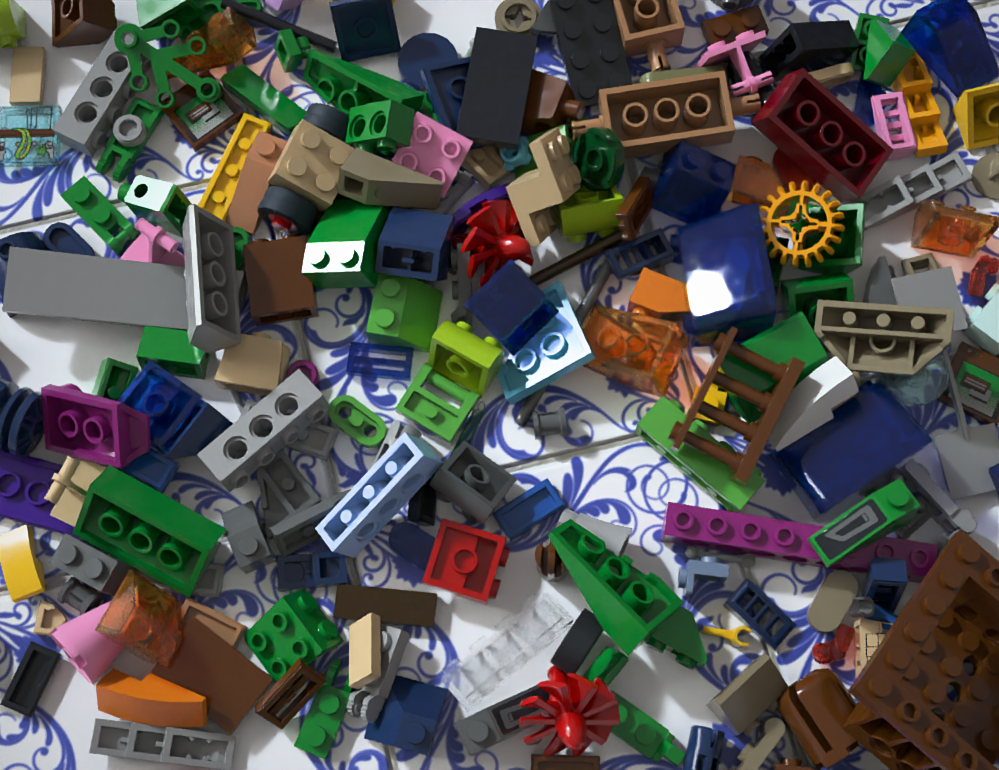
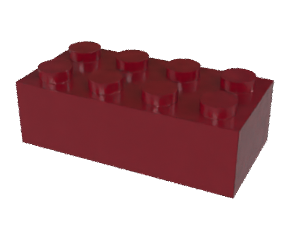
M804 68L784 76L751 122L756 129L824 189L831 191L832 196L840 203L860 199L894 150Z

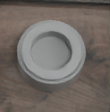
M135 115L121 116L113 126L114 136L122 146L136 147L146 137V127L142 120Z

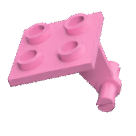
M749 30L736 36V41L726 44L723 40L707 47L708 51L700 55L701 59L694 66V68L715 66L732 60L743 81L728 86L729 93L732 92L730 94L731 98L745 93L750 95L757 93L758 88L774 83V78H769L772 75L770 71L754 77L743 54L745 51L751 52L767 36L765 30L754 34L753 30Z
M417 111L414 116L410 146L398 148L392 162L442 181L441 197L445 198L474 141Z
M140 218L135 224V229L139 230L141 234L120 259L185 267L184 255L176 250L179 243L166 235V230L162 227H155L144 218Z

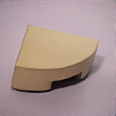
M40 600L33 634L51 637L49 633L52 630L68 622L65 614L55 605Z

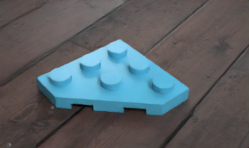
M560 281L531 296L527 305L529 311L523 325H518L509 345L512 350L505 364L501 363L497 372V377L506 400L511 405L596 358L566 290Z

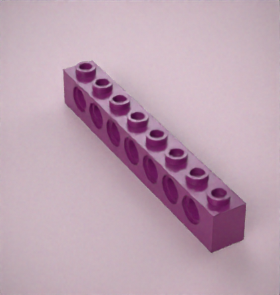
M668 502L664 510L660 542L741 555L751 554L754 557L827 568L808 542L809 537L821 530L823 526ZM885 536L828 569L846 570L867 575L869 564L874 557L903 559L906 562L908 581L921 583L937 560L938 545Z

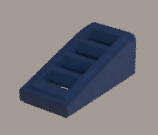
M659 228L633 241L605 251L604 255L617 280L620 281L641 274L643 267L653 270L671 263L675 257V252L662 228ZM650 245L654 246L658 253L657 256L653 255L649 247ZM643 248L648 258L644 261L638 249ZM629 252L633 253L638 264L633 265L628 255ZM617 256H622L628 267L627 269L622 270L616 259Z
M872 558L861 597H870L874 604L894 613L908 583L906 562L903 559Z
M748 578L741 583L723 604L728 611L750 628L752 632L773 650L777 649L797 625ZM748 593L753 598L744 608H741L738 603ZM759 602L763 607L752 618L748 613ZM769 611L773 616L762 628L758 622ZM779 620L784 625L772 638L768 632Z

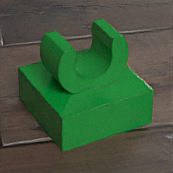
M291 28L279 30L274 47L285 73L296 71L299 61L308 57L306 50L311 49L308 38L302 36L295 39Z

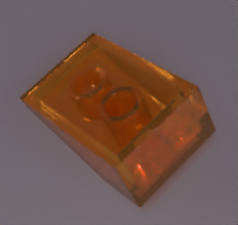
M939 200L923 201L915 212L910 247L974 258L999 228V216L977 211L972 206L955 207L945 205L944 202Z
M594 304L583 330L596 358L584 364L583 367L637 391L662 397V395L665 396L689 341L678 323Z

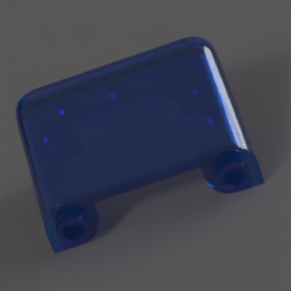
M741 205L676 228L675 234L670 235V245L673 251L677 253L678 259H682L689 301L688 316H683V330L685 336L690 335L692 348L714 346L720 332L726 334L732 326L738 329L733 339V342L741 344L773 327L776 317V297L758 205Z
M871 380L866 381L858 387L859 392L856 393L855 397L832 411L833 419L777 452L774 449L769 455L814 521L887 471L904 462L908 457L911 458L933 441L926 430L880 381L875 384Z

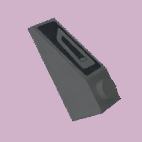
M536 685L455 723L469 755L472 757L535 726L529 725L520 729L518 720L520 717L535 716L545 710L536 707H520V702L533 696H539L545 701H549L550 694Z

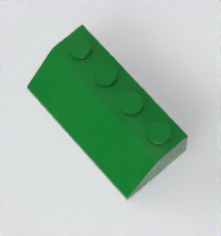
M109 465L89 485L73 534L190 598L216 555L227 529Z

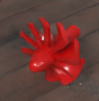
M491 200L483 202V209L468 219L466 224L473 228L469 234L457 233L455 235L456 238L452 240V247L457 249V242L464 241L461 253L471 250V254H474L470 257L467 276L469 279H472L480 264L485 260L484 275L480 280L482 291H489V280L495 270L498 278L497 293L503 294L508 288L505 282L506 266L512 275L516 287H519L522 284L523 278L522 267L515 264L514 261L520 260L532 266L534 258L530 244L524 237L511 200Z
M556 666L550 667L547 672L549 681L538 683L539 688L550 694L549 701H545L539 696H533L520 702V707H536L545 710L532 717L519 718L520 729L529 725H544L538 732L523 738L525 744L537 745L545 736L556 732L554 738L543 752V755L548 757L557 754L565 748L572 750L573 757L579 756L593 741L603 745L610 735L612 726L619 725L620 722L619 706L615 692L612 693L607 684L599 677H596L591 682L575 673L566 674Z

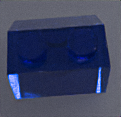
M685 140L680 141L664 153L651 208L699 230L707 231L731 191L736 164Z
M149 360L117 401L149 416L150 443L163 450L203 396Z

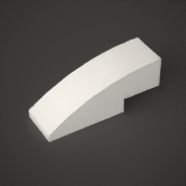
M835 356L818 367L791 391L768 439L777 452L834 418L831 408L859 392L853 373Z

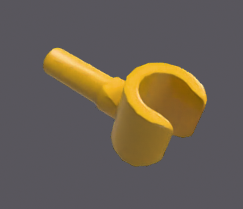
M703 625L702 634L727 639L734 647L741 648L750 644L740 642L737 637L738 632L751 633L752 630L746 626L724 630Z

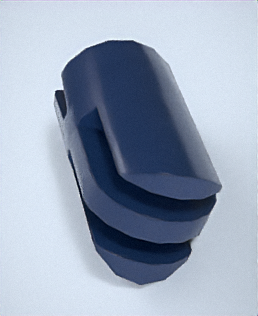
M692 725L683 770H718L725 733L720 730H712L709 727Z

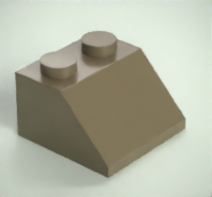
M764 653L754 659L706 706L734 736L742 732L747 736L760 725L759 715L767 708L770 712L777 708V700L782 691L789 686L771 658Z

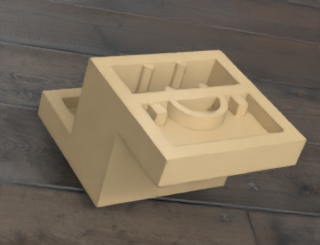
M559 127L547 131L529 144L538 169L524 173L506 187L524 237L530 244V247L541 244L558 228L557 213L552 206L566 201L581 187L579 184L581 182L580 172L576 165H572L568 154L570 152L569 142L564 134L561 135Z

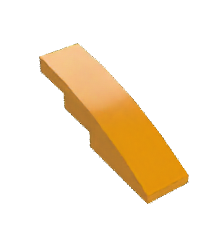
M914 39L908 40L916 51L892 83L894 93L903 92L917 144V149L914 152L916 158L943 154L947 152L949 144L939 124L940 110L931 93L933 81Z

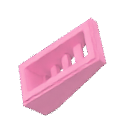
M903 92L872 96L871 103L876 134L894 149L886 161L911 157L917 149V144ZM896 105L894 110L883 111L882 107ZM898 117V121L886 123L885 119ZM900 130V134L889 135L890 131Z

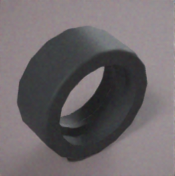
M586 608L580 613L550 661L551 664L566 674H576L604 631L594 613Z

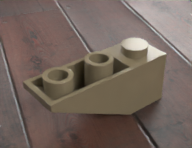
M356 148L340 167L337 193L366 205L438 209L443 182Z

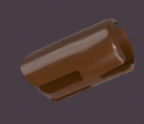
M551 541L549 546L544 547L542 542L536 547L535 560L540 576L546 581L553 579L555 582L564 579L569 571Z

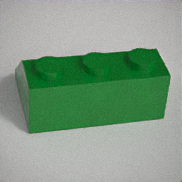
M802 312L740 344L777 364L781 362L786 364L792 357L805 362L793 389L818 367L829 361L827 353ZM727 353L719 367L721 373L763 394L766 392L772 393L777 383L772 380L773 376ZM727 391L731 404L747 423L750 424L752 421L759 420L762 411L758 410L757 405Z

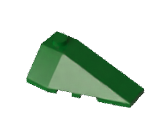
M309 49L303 74L304 80L325 102H331L336 109L348 116L351 107L391 99L415 109V114L417 111L420 112L424 94L384 75L321 51ZM379 151L380 153L386 156H391L393 154V152Z

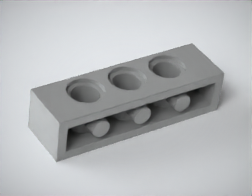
M116 29L52 129L61 143L92 158L96 151L104 146L109 130L116 120L122 116V109L127 101L132 99L137 92L129 85V79L132 74L127 54L120 52L114 43ZM126 35L125 43L127 45L132 44L134 38ZM140 54L143 71L146 75L152 68L151 60ZM127 67L123 72H118L119 69ZM138 77L135 80V85L137 88L138 83L140 82L142 77ZM111 92L109 96L102 97L105 93ZM96 117L92 122L86 123L89 118Z
M298 369L200 451L197 456L224 487L231 492L235 488H240L246 484L250 475L259 467L269 464L274 459L276 453L285 445L295 442L307 426L321 420L326 410L330 408V405L324 395ZM298 407L294 414L286 416V412L290 408ZM273 428L268 436L260 437L264 430ZM247 450L242 458L235 459L239 451Z

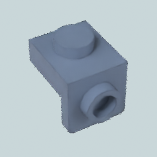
M709 556L701 557V561L688 560L685 568H680L678 574V588H683L682 597L690 598L693 594L694 579L724 583L729 577V564H721L720 558Z

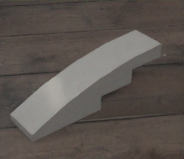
M955 151L931 165L927 163L901 178L898 175L863 194L860 199L852 200L846 204L864 203L866 205L865 231L912 211L972 181V175L958 152Z
M95 718L89 753L231 770L236 736Z

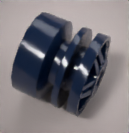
M0 378V451L23 459L36 449L44 435L41 392H34L28 387L19 389V386L14 382Z

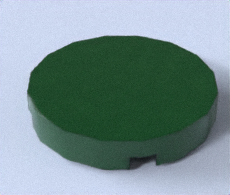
M592 127L587 129L588 131L581 134L578 138L573 157V163L580 172L581 184L592 191H606L614 188L620 181L624 171L625 154L623 145L617 134L609 128Z

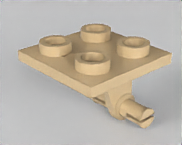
M67 456L59 473H54L51 478L54 482L44 497L47 501L55 504L50 515L75 527L89 485L106 467L85 459L77 461Z

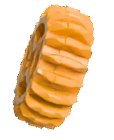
M807 181L802 182L800 191H797L794 182H790L789 193L786 194L780 186L777 188V192L781 196L779 199L776 200L772 195L767 196V200L772 204L771 208L767 206L760 207V211L768 216L767 218H757V224L766 226L765 229L757 231V236L762 238L768 237L761 244L763 249L774 246L769 253L772 259L782 253L780 258L781 265L785 266L791 257L793 268H799L800 259H804L806 267L810 268L812 267L811 257L813 256L816 257L819 263L824 262V258L820 254L824 249L830 255L835 253L828 244L830 241L835 244H841V238L834 235V232H844L845 226L835 224V221L842 220L845 216L843 212L833 213L840 206L838 200L827 203L832 196L831 191L827 190L819 196L821 192L820 184H815L812 191L809 192V183ZM798 200L795 211L791 215L777 218L779 212L787 204ZM808 201L817 203L825 210L827 222H821L818 219L809 217ZM803 215L805 217L804 221L806 223L809 222L810 225L802 227L798 235V230L790 224L798 223ZM775 228H782V230L792 233V250L779 243L775 234ZM825 232L822 239L816 245L803 250L806 238L810 234Z

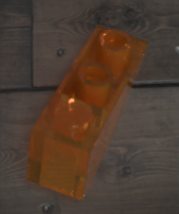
M229 6L224 11L214 14L206 25L199 30L191 32L183 42L187 43L195 36L203 38L208 44V51L205 55H190L173 60L193 73L235 64L257 47L254 28ZM196 41L193 44V50L195 52L202 50V42ZM167 71L168 79L176 78L175 75Z

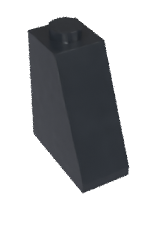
M849 20L791 23L759 56V60L766 72L770 71L772 73L770 77H773L775 82H779L785 75L804 68L807 72H812L843 63L860 45Z

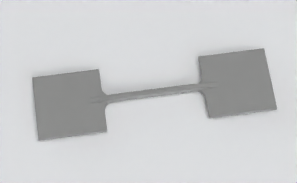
M951 266L891 279L897 305L955 309L953 332L968 329ZM945 348L940 353L958 419V427L954 432L934 436L933 439L947 491L956 500L999 489V438L995 423L977 427L967 425L947 348Z

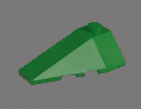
M567 520L548 534L551 543L601 627L627 655H630L650 638L684 604L661 578L652 572L645 575L631 565L633 562L631 558L624 554L621 558L606 549L605 542L573 520Z

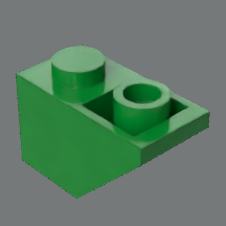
M680 607L645 642L648 647L657 652L663 653L664 650L675 654L677 656L675 661L691 670L695 666L701 669L708 660L693 613L683 607Z

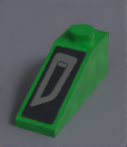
M898 479L863 499L809 537L808 542L826 567L829 568L910 523L921 505L903 481Z

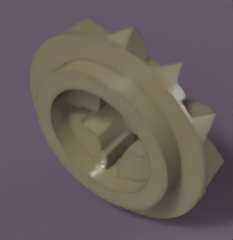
M504 0L495 12L496 30L532 35L529 31L541 13V9L533 0ZM519 11H521L523 21L519 28H516L514 19H516Z

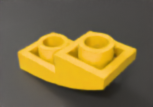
M24 525L0 535V562L12 601L18 603L45 592L43 563L36 558L33 530L28 525Z

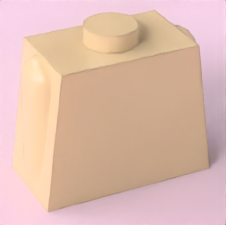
M252 332V335L241 333L242 343L225 348L214 381L221 389L266 397L284 381L290 349L284 345L283 341L271 339V336L265 333Z

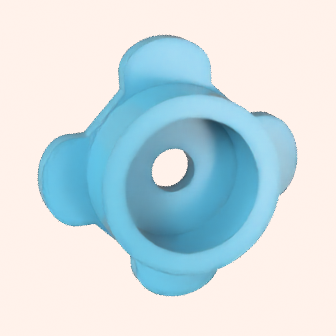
M520 137L518 150L501 148L500 155L505 161L503 164L505 170L511 172L515 167L526 166L531 162L532 156L528 153V139Z

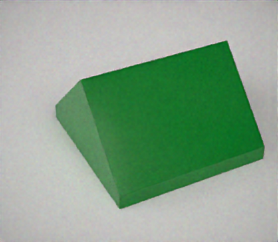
M864 203L840 205L834 210L833 213L843 212L845 216L844 219L835 221V224L845 226L844 232H834V235L841 238V244H835L830 241L828 245L835 251L833 255L828 254L824 249L820 252L824 258L823 263H819L816 257L813 256L811 257L812 267L807 268L804 259H800L799 269L823 275L844 272L847 275L861 267L866 205ZM822 207L809 208L810 218L827 222V216ZM803 215L801 217V229L810 225L809 222L806 223L804 221L805 217ZM825 232L810 234L806 238L803 250L816 245L822 239Z

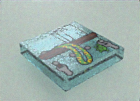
M60 105L0 106V167L59 166L60 140L52 129L62 115Z

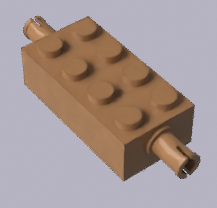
M612 0L626 58L647 53L652 69L651 72L658 71L659 69L671 70L665 49L680 46L685 30L677 0Z
M725 70L600 89L598 100L600 115L596 119L571 121L573 141L576 142L581 134L586 133L587 129L592 127L609 128L620 139L625 159L727 144L732 142L735 133L733 117L758 114L761 110V102H758L760 97L758 93H755L753 95L731 98L728 92Z

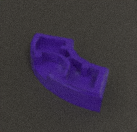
M511 183L497 186L478 195L451 215L455 216L453 236L457 233H465L470 228L466 223L472 215L483 209V202L510 200L506 187Z

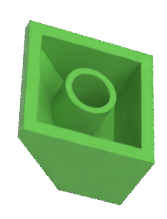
M378 273L366 330L369 343L429 353L431 338L437 330L443 292L414 278Z

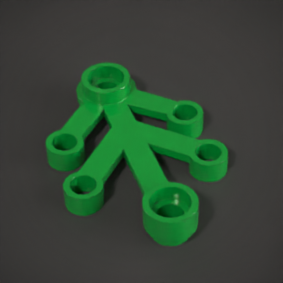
M168 19L161 26L143 30L135 24L127 23L121 25L116 30L114 43L120 52L127 54L132 74L129 79V85L133 90L138 92L148 90L150 80L144 74L140 54L151 60L158 90L155 100L159 107L170 109L176 104V96L171 92L167 71L195 88L197 96L204 102L215 103L222 97L223 88L219 81L210 77L202 79L173 60L190 55H205L208 51L206 40L195 36L187 43L156 49L146 43L164 37L169 39L179 38L182 33V27L175 20ZM170 24L176 25V32L173 35L167 33V27ZM132 33L134 41L132 44L127 45L124 40L125 36ZM196 41H201L203 44L200 52L193 50V44ZM138 77H143L144 85L141 88H137L135 85V80ZM211 84L213 92L211 95L206 96L203 88L205 85ZM168 93L171 101L169 104L164 105L161 102V97Z

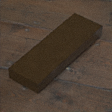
M337 584L333 617L336 619L358 621L372 612L380 616V623L434 628L438 594Z

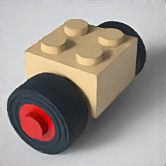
M313 103L308 107L303 119L293 129L267 181L273 186L266 190L257 209L258 214L274 228L289 234L307 236L318 217V210L324 212L332 205L337 195L340 167L355 150V148L345 143L349 116L344 112L326 104Z

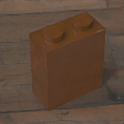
M287 234L282 239L270 241L268 239H255L251 241V244L243 245L251 317L256 326L319 317L315 285L301 273L308 242L306 235Z

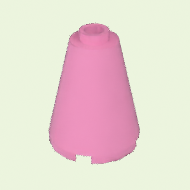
M125 593L56 627L49 634L60 650L63 649L68 656L67 659L77 671L93 685L99 681L146 622L148 617L145 612L149 608L138 594L131 597L128 593Z

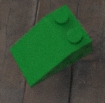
M353 199L334 200L332 205L325 210L307 242L301 273L318 289L376 287L378 273L375 272L378 240L387 221L389 206L366 205Z

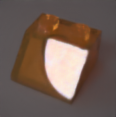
M130 569L95 631L143 661L167 668L184 637L181 602L136 571Z

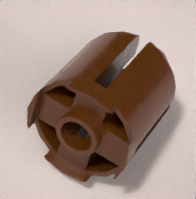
M829 668L815 669L782 691L777 700L778 711L817 770H820L823 766L825 769L850 755V752L859 746L858 741L842 728L857 706V703L837 673Z

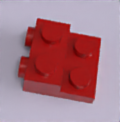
M442 518L422 584L487 605L489 598L496 599L501 580L495 579L498 567L505 568L511 548L505 547L506 537Z

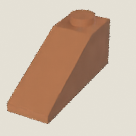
M260 130L258 131L246 155L225 222L233 227L244 229L252 236L255 235L263 219L258 214L257 209L266 190L273 186L267 181L287 143L286 140Z

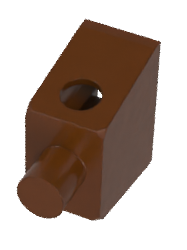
M532 69L521 134H537L566 124L568 118L581 120L584 116L585 104L583 101L575 100V95L569 83L563 79Z

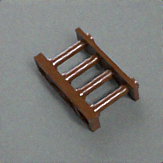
M732 326L726 334L720 332L712 348L717 354L683 422L676 421L668 439L673 441L669 448L673 452L679 450L681 444L684 443L728 465V469L733 471L729 480L742 486L747 484L805 362L792 357L786 364L783 362L777 364L733 342L738 329ZM726 353L773 376L772 380L777 383L772 393L766 392L763 394L719 372L718 369ZM713 383L757 405L758 410L762 411L758 422L752 421L749 424L703 401L711 384ZM699 413L743 435V440L747 441L743 452L737 451L734 454L689 431L696 414Z

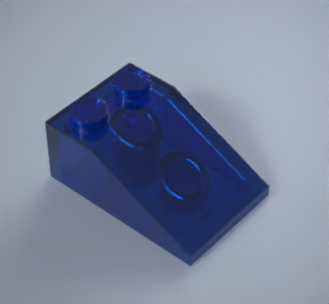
M935 0L918 9L901 31L903 36L916 50L915 52L958 100L964 90L985 86L999 77V68L978 13L968 0Z

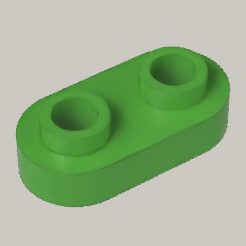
M340 395L331 401L328 415L331 422L337 428L365 448H376L383 443L387 434V428L381 417L349 395ZM349 409L351 411L350 417H340V413L343 410ZM374 428L377 430V433L374 437H367L365 435L366 430Z

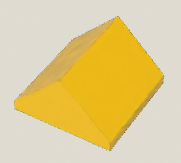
M999 83L964 90L952 111L965 148L969 151L999 144Z

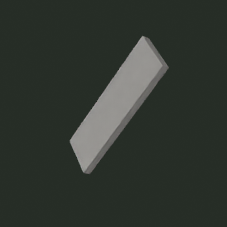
M10 247L2 311L25 315L139 327L153 326L188 331L186 280L184 278L185 267Z

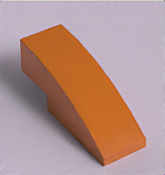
M112 669L96 684L98 710L114 717L160 727L189 728L204 727L207 724L206 697L152 673H149L140 681L116 669Z

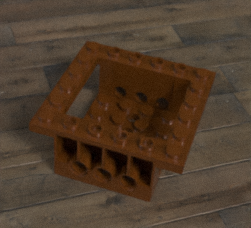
M963 530L954 533L848 690L859 703L842 728L890 770H998L994 763L999 756V561ZM964 659L969 660L973 665L974 673L972 676H969L963 669L962 663ZM948 684L953 686L957 692L956 702H952L947 697L946 687Z

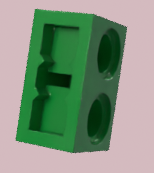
M392 99L351 107L345 143L374 155L375 152L379 151L395 152L397 148L409 147L415 109Z

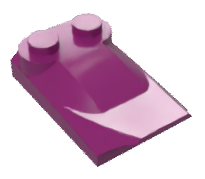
M72 383L62 386L49 384L41 387L46 450L108 466L111 465L120 469L127 466L140 455L149 452L151 448L149 416L121 402L82 392L77 385Z

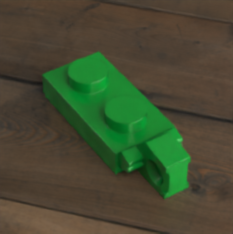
M615 692L619 706L620 722L619 725L612 726L611 733L649 760L652 759L658 763L664 757L675 766H678L686 754L671 744L675 736L667 728Z

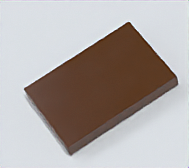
M196 617L191 619L151 670V673L206 697L207 717L229 735L235 732L275 680Z

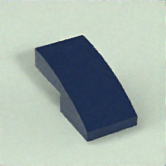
M315 551L311 554L276 557L278 591L347 584L346 555L332 551Z

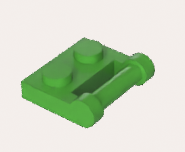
M425 363L397 404L395 411L451 444L471 411L478 404L481 395L473 390L469 392L434 372V367ZM428 382L463 404L458 409L423 389V386Z

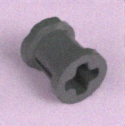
M564 407L559 408L555 412L538 413L537 411H532L535 440H539L541 436L553 434L568 436Z
M71 577L59 591L57 601L62 604H69L82 615L99 607L103 600V594L98 591L92 592L82 585L80 580Z

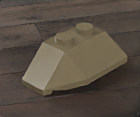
M818 300L814 332L833 356H836L850 371L915 376L951 344L955 309Z

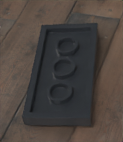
M548 0L567 81L575 95V100L583 101L585 108L599 105L600 89L632 85L612 0Z

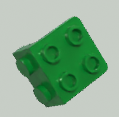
M305 588L283 596L244 635L245 642L269 675L275 679V683L299 658L303 659L305 664L309 666L319 656L336 649L344 642L334 623L327 619L318 607L316 599Z

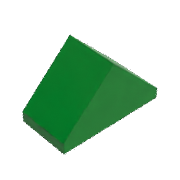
M876 19L870 20L863 80L885 88L890 87L916 50L896 27Z

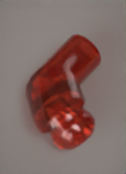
M989 255L979 257L970 273L967 295L983 297L987 273L996 274L998 272L999 260L997 258H989Z
M840 624L834 640L824 643L819 642L813 646L812 656L814 660L824 665L843 660L849 650L855 629L845 624Z

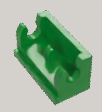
M145 326L136 357L143 372L205 380L210 354L190 345L187 331Z

